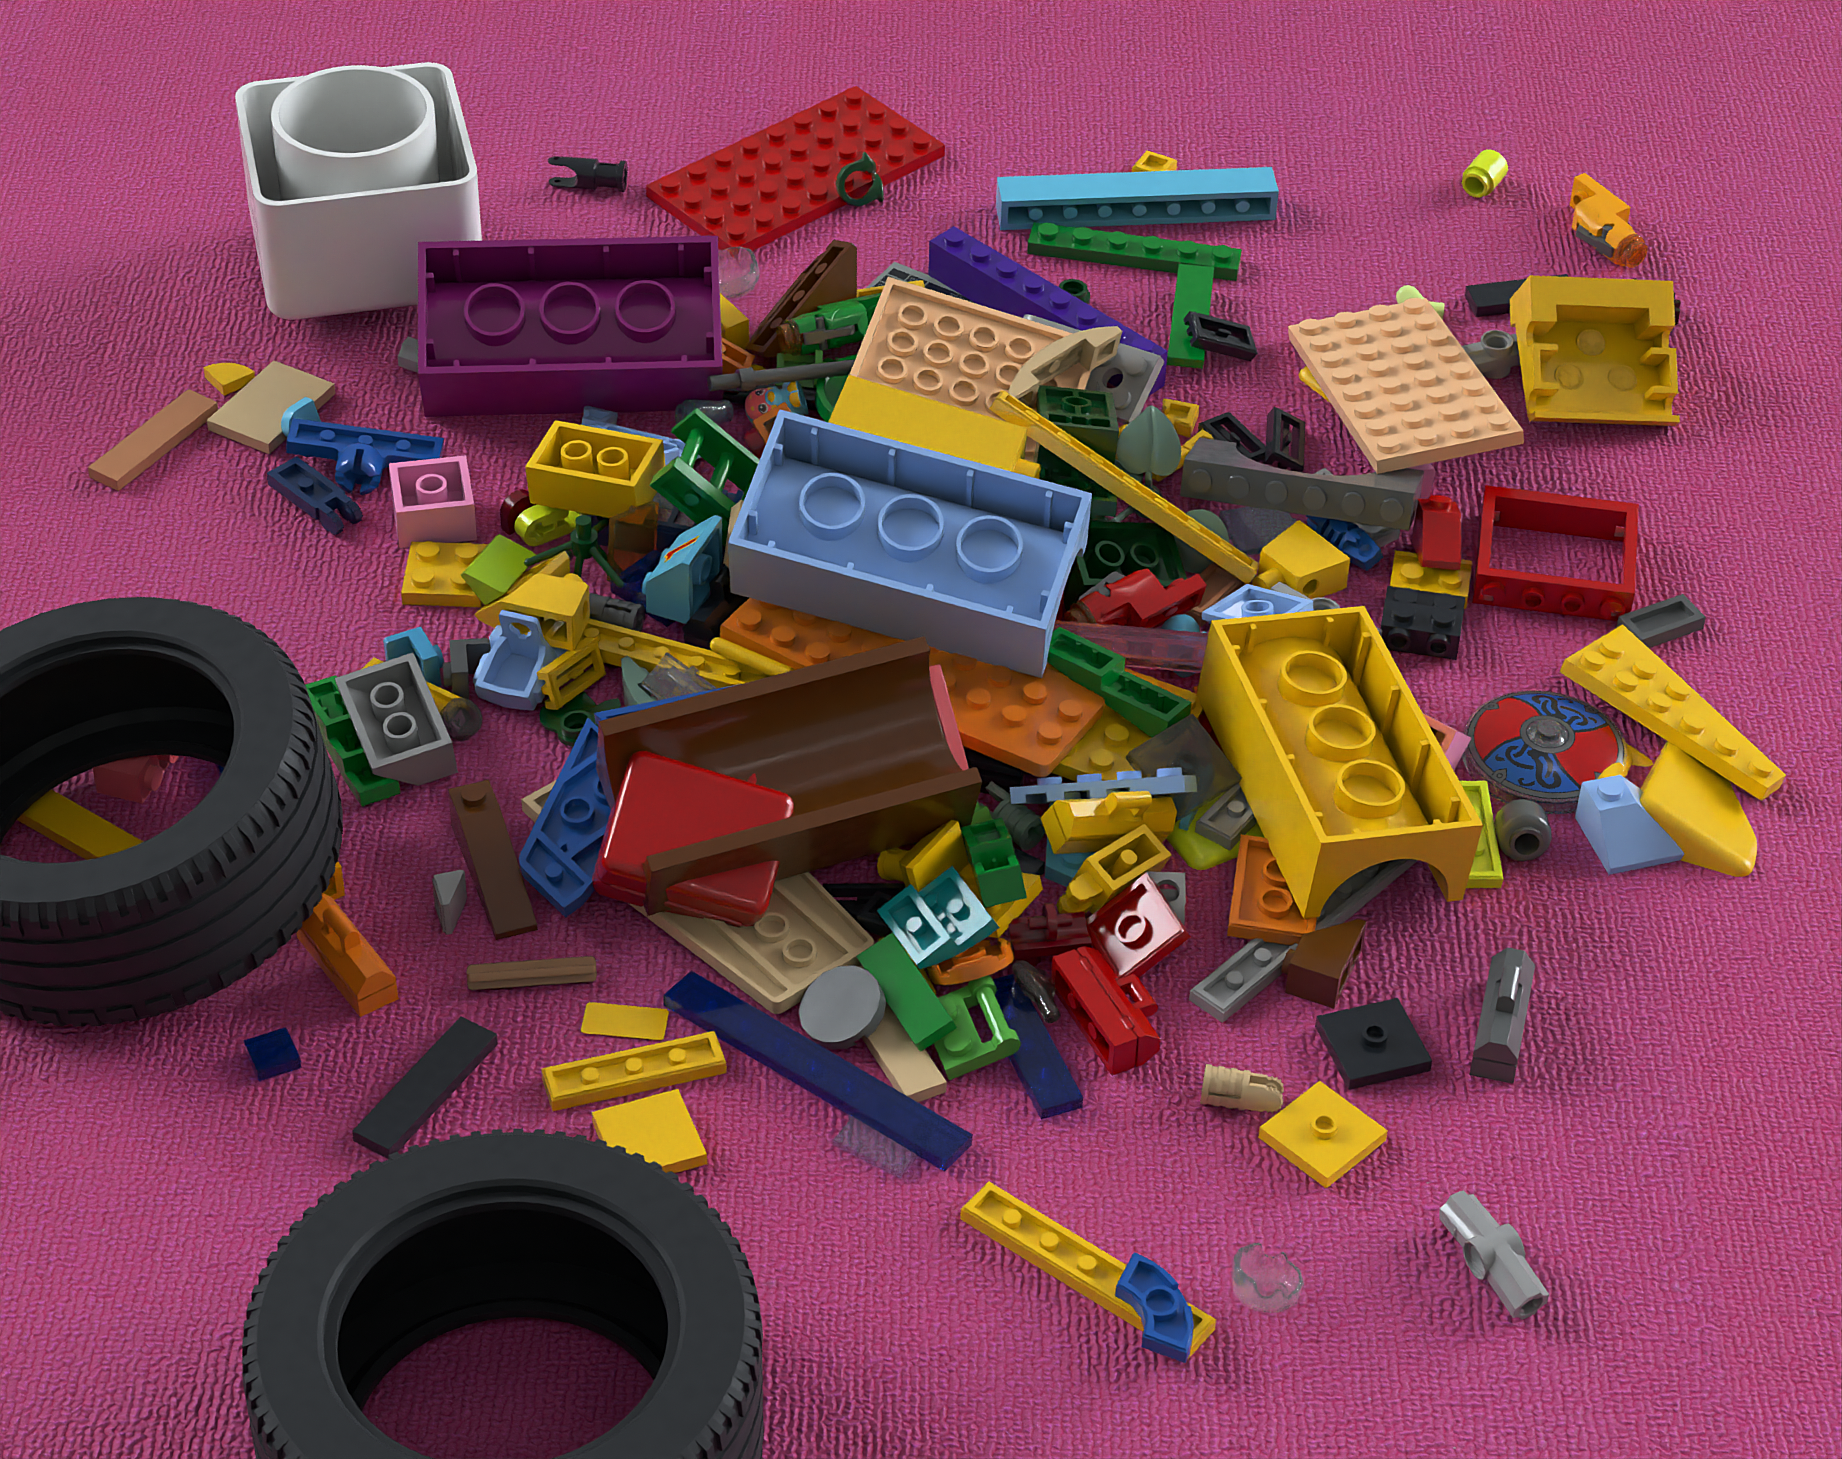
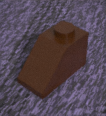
M1355 919L1303 934L1296 950L1289 948L1283 961L1281 972L1287 975L1285 993L1335 1009L1362 952L1367 921Z

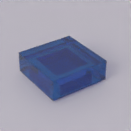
M286 1027L243 1040L246 1055L258 1081L302 1068L301 1058Z

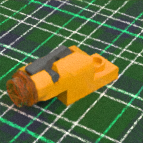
M1586 173L1575 176L1570 206L1575 209L1572 229L1576 231V237L1592 245L1594 249L1614 264L1622 267L1627 266L1628 268L1637 267L1645 259L1648 247L1644 239L1635 233L1628 224L1631 207Z

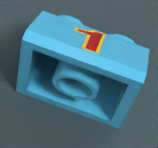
M714 515L681 533L670 548L664 549L659 564L653 572L647 573L643 582L642 593L646 595L647 613L686 624L711 595L709 583L723 568L722 517Z

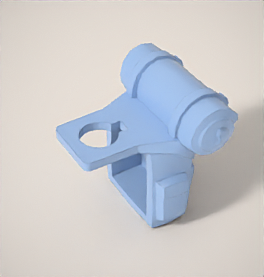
M501 610L499 613L501 625H497L489 637L491 650L489 653L483 654L473 677L475 692L479 698L505 708L534 710L536 705L542 702L545 697L541 691V686L545 684V680H539L537 672L567 650L549 645L543 636L539 620L536 617ZM512 623L523 624L531 632H528L527 635L521 634L520 630L515 628Z

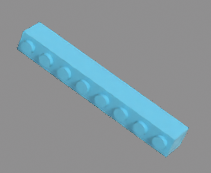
M1272 167L997 177L996 210L1000 230L1032 229L1033 222L1053 223L1067 227L1276 220L1279 190Z

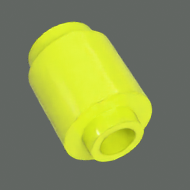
M1494 150L1480 152L1463 173L1462 186L1465 192L1476 198L1489 195L1508 172V164L1505 158Z

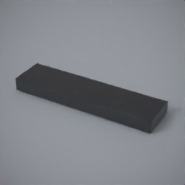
M461 1016L352 1130L353 1141L387 1159L388 1155L398 1152L498 1045L497 1034Z

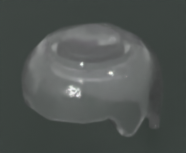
M740 246L719 251L720 293L725 298L732 299L740 298L752 291L760 278L759 266L754 252L751 249Z
M1252 1243L1239 1248L1233 1257L1231 1269L1233 1292L1244 1306L1259 1312L1278 1313L1291 1308L1297 1303L1303 1292L1304 1281L1301 1270L1288 1261L1286 1253L1281 1252L1277 1256L1271 1257L1264 1253L1262 1244Z

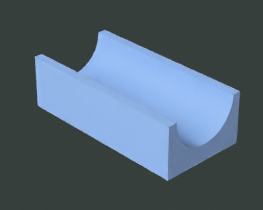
M779 409L728 541L731 593L905 641L925 636L928 646L935 647L938 650L976 658L977 661L996 666H1005L1010 670L1042 678L1047 665L1048 651L1057 612L1076 555L1083 557L1087 545L1092 493Z

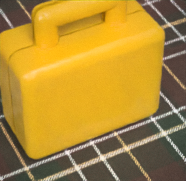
M1668 741L1661 750L1654 765L1652 760L1631 745L1623 743V764L1614 763L1610 765L1597 779L1622 775L1625 778L1631 765L1652 766L1640 788L1642 789L1640 802L1651 817L1685 853L1681 861L1735 877H1744L1751 874L1756 861L1757 840L1729 780Z

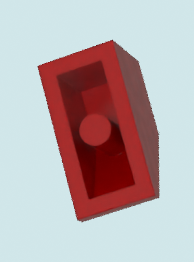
M1431 495L1429 499H1417L1411 543L1421 567L1460 570L1461 512L1457 503L1453 502L1449 497Z

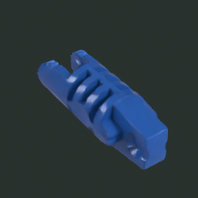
M1306 515L1308 517L1306 519L1308 527L1350 558V562L1368 571L1383 558L1380 547L1356 523Z

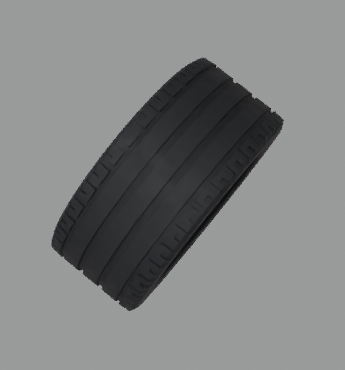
M493 1129L492 1133L488 1134L474 1131L471 1132V1136L460 1137L459 1134L449 1136L450 1140L441 1142L439 1139L428 1141L429 1145L423 1147L418 1145L408 1147V1152L403 1154L398 1152L388 1155V1160L382 1163L377 1160L369 1164L368 1170L364 1172L358 1170L353 1173L351 1180L348 1182H339L334 1186V1192L330 1195L324 1193L318 1198V1205L308 1207L303 1212V1219L295 1221L289 1227V1235L282 1236L277 1243V1251L270 1253L267 1258V1268L261 1269L258 1276V1285H254L252 1291V1301L248 1303L242 1339V1374L256 1459H434L402 1446L385 1435L362 1413V1410L373 1390L399 1361L418 1347L442 1334L469 1324L487 1320L521 1317L566 1322L598 1333L621 1346L636 1358L654 1380L639 1404L611 1430L572 1452L552 1459H762L764 1440L763 1328L757 1289L752 1270L749 1269L745 1253L741 1252L738 1239L732 1237L729 1225L726 1222H721L719 1212L715 1208H708L707 1199L701 1194L695 1195L694 1188L687 1182L681 1184L678 1175L672 1171L667 1173L662 1171V1165L657 1162L648 1163L643 1155L638 1153L631 1155L626 1153V1148L618 1145L612 1148L607 1146L606 1141L597 1139L595 1142L588 1141L586 1136L577 1134L575 1137L566 1136V1132L556 1131L555 1134H545V1130L535 1129L534 1133L524 1132L523 1129H513V1132L502 1133V1129Z

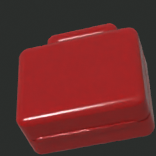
M637 751L630 757L627 763L616 802L610 812L592 876L593 888L602 896L642 907L644 906L643 900H645L647 885L642 863L646 861V856L789 818L794 810L793 800L784 792L756 784L757 778L755 773L750 776L748 781L652 752ZM767 861L670 886L666 889L668 901L664 902V905L670 907L671 910L665 912L724 921L727 925L739 928L741 926H753L762 919L768 909L780 861Z

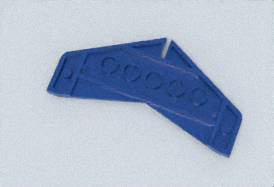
M728 687L594 713L595 721L599 726V721ZM587 718L519 855V864L523 877L565 918L583 906L595 891L592 876L611 812L596 770L598 726L589 718Z

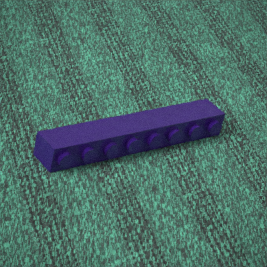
M955 226L929 241L928 275L976 304L1021 318L1026 314L1033 315L1081 331L1099 327L1118 326L1122 330L1119 343L1160 355L1165 361L1149 396L1165 386L1168 354L1166 349ZM1123 374L1113 375L1108 380V383L1115 387L1119 386L1123 380Z

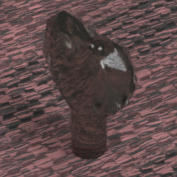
M1016 960L1012 965L1014 981L1024 994L1037 1005L1046 1023L1056 1022L1060 1018L1061 1013L1054 1001V981L1045 970L1037 969L1026 961Z

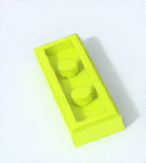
M1460 781L1483 824L1466 888H1501L1503 874L1487 781Z

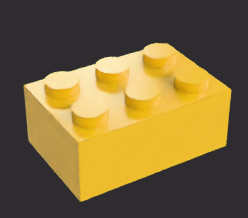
M555 420L525 466L530 503L625 522L639 523L657 491L649 486L651 480L656 473L666 466L663 440Z

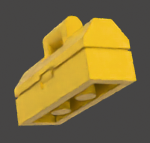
M1149 791L1111 792L1106 798L1056 800L1040 819L1054 854L1098 852L1143 824H1146L1162 843L1174 830L1177 809L1172 797L1151 795Z

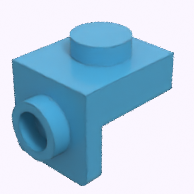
M421 626L384 638L386 661L414 653L425 681L441 686L440 668H443L444 658L440 647L437 644L432 646Z

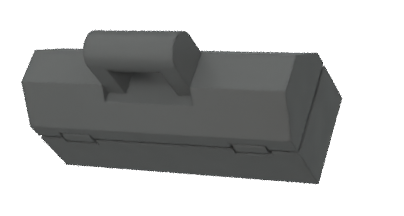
M1507 947L1492 956L1469 1075L1514 1083L1535 964L1524 950Z

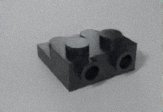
M1387 586L1380 628L1382 630V639L1387 649L1457 660L1465 597Z

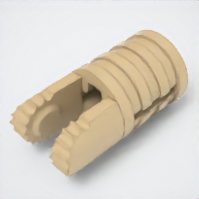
M1206 1064L1200 1104H1211L1217 1107L1224 1106L1229 1109L1237 1108L1242 1111L1247 1109L1260 1112L1266 1111L1267 1113L1278 1112V1109H1281V1105H1283L1282 1093L1284 1092V1087L1281 1080L1277 1079V1077L1250 1073L1249 1070L1241 1071L1236 1068L1228 1069L1223 1066L1215 1067Z

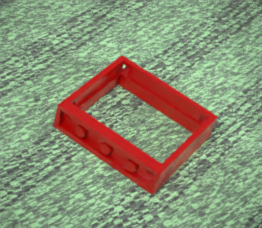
M1485 485L1480 513L1472 603L1618 622L1619 616L1631 612L1635 595L1639 504ZM1493 526L1623 542L1621 584L1489 568Z

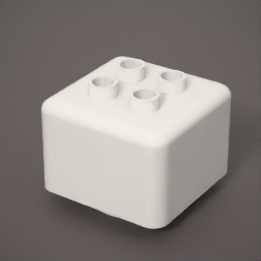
M431 62L389 67L341 66L314 72L307 76L255 81L245 84L237 90L235 99L248 206L266 303L269 310L277 317L286 320H298L418 305V242L482 241L477 167L453 75L446 66Z

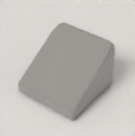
M464 870L433 875L434 905L442 931L446 935L453 933L467 900Z

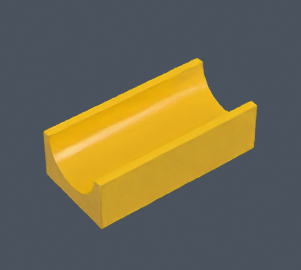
M1365 606L1211 620L1197 697L1264 837L1269 842L1268 846L1276 858L1278 867L1286 880L1303 919L1320 917L1321 911L1331 894L1354 874L1372 865L1396 859H1413L1426 862L1446 901L1463 900L1483 824Z

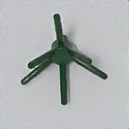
M578 516L575 520L576 529L571 532L569 542L539 553L524 561L525 566H531L565 551L570 561L574 556L576 557L573 574L581 578L584 559L594 558L618 588L625 586L623 582L626 579L625 575L598 544V534L610 523L608 518H604L591 528V518L589 516Z

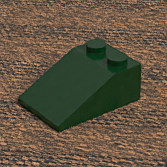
M1089 521L1088 539L1083 557L1076 555L1064 588L1063 602L1066 612H1075L1079 597L1112 572H1118L1127 576L1138 570L1149 569L1164 588L1178 578L1186 580L1187 577L1174 535L1157 523Z

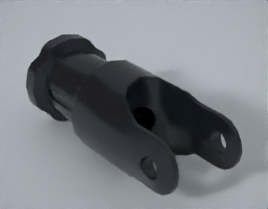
M553 156L548 159L549 164L566 166L576 173V176L571 178H551L549 180L551 186L596 190L597 187L617 188L619 192L626 191L628 179V164L626 161L621 160L619 164L602 163L596 158Z

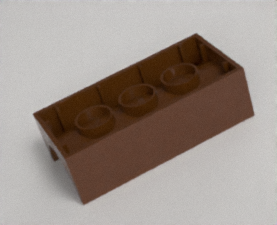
M925 636L599 721L596 770L610 810L616 802L627 763L630 757L637 751L652 752L748 781L750 776L755 773L757 778L756 784L784 792L792 798L794 803V810L789 818L646 856V861L642 863L647 883L645 900H643L647 916L671 910L670 907L664 905V902L668 901L666 889L684 881L767 861H780L775 880L777 881L919 842L923 837L950 820L958 821L960 830L961 827L971 825L982 780L977 767L967 770L960 768L944 737L932 694L929 671L930 649Z

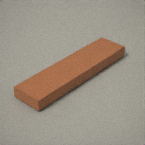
M190 389L186 390L88 467L89 477L117 491L121 490L206 423L207 419L218 410L217 402Z

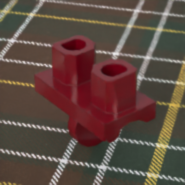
M1053 902L1043 904L1042 916L1014 918L1007 928L1014 959H1017L1018 965L1021 968L1037 966L1043 956L1059 955L1074 949L1077 951V948L1083 946L1092 947L1084 912L1056 914Z

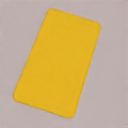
M589 1002L586 1005L581 1032L585 1034L662 1040L665 1035L669 1010Z

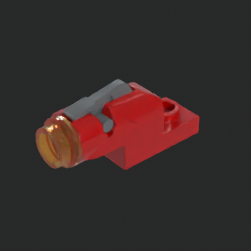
M1149 569L1138 570L1127 576L1118 572H1112L1097 585L1081 595L1078 601L1070 606V610L1065 612L1064 620L1070 632L1087 640L1125 625L1135 639L1163 625L1170 617L1184 614L1199 606L1207 584L1198 573L1186 580L1178 578L1164 588Z

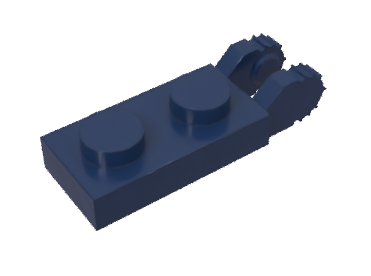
M296 456L267 472V481L270 487L315 520L319 519L323 528L328 532L330 531L331 534L337 535L343 532L344 528L342 518L334 512L335 509H338L342 517L352 524L362 521L363 515L358 504L345 495L343 489Z

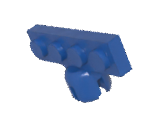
M293 418L286 441V453L337 461L335 481L347 493L353 494L355 483L362 484L360 495H365L374 491L379 486L382 472L385 468L389 467V463L441 458L444 438Z

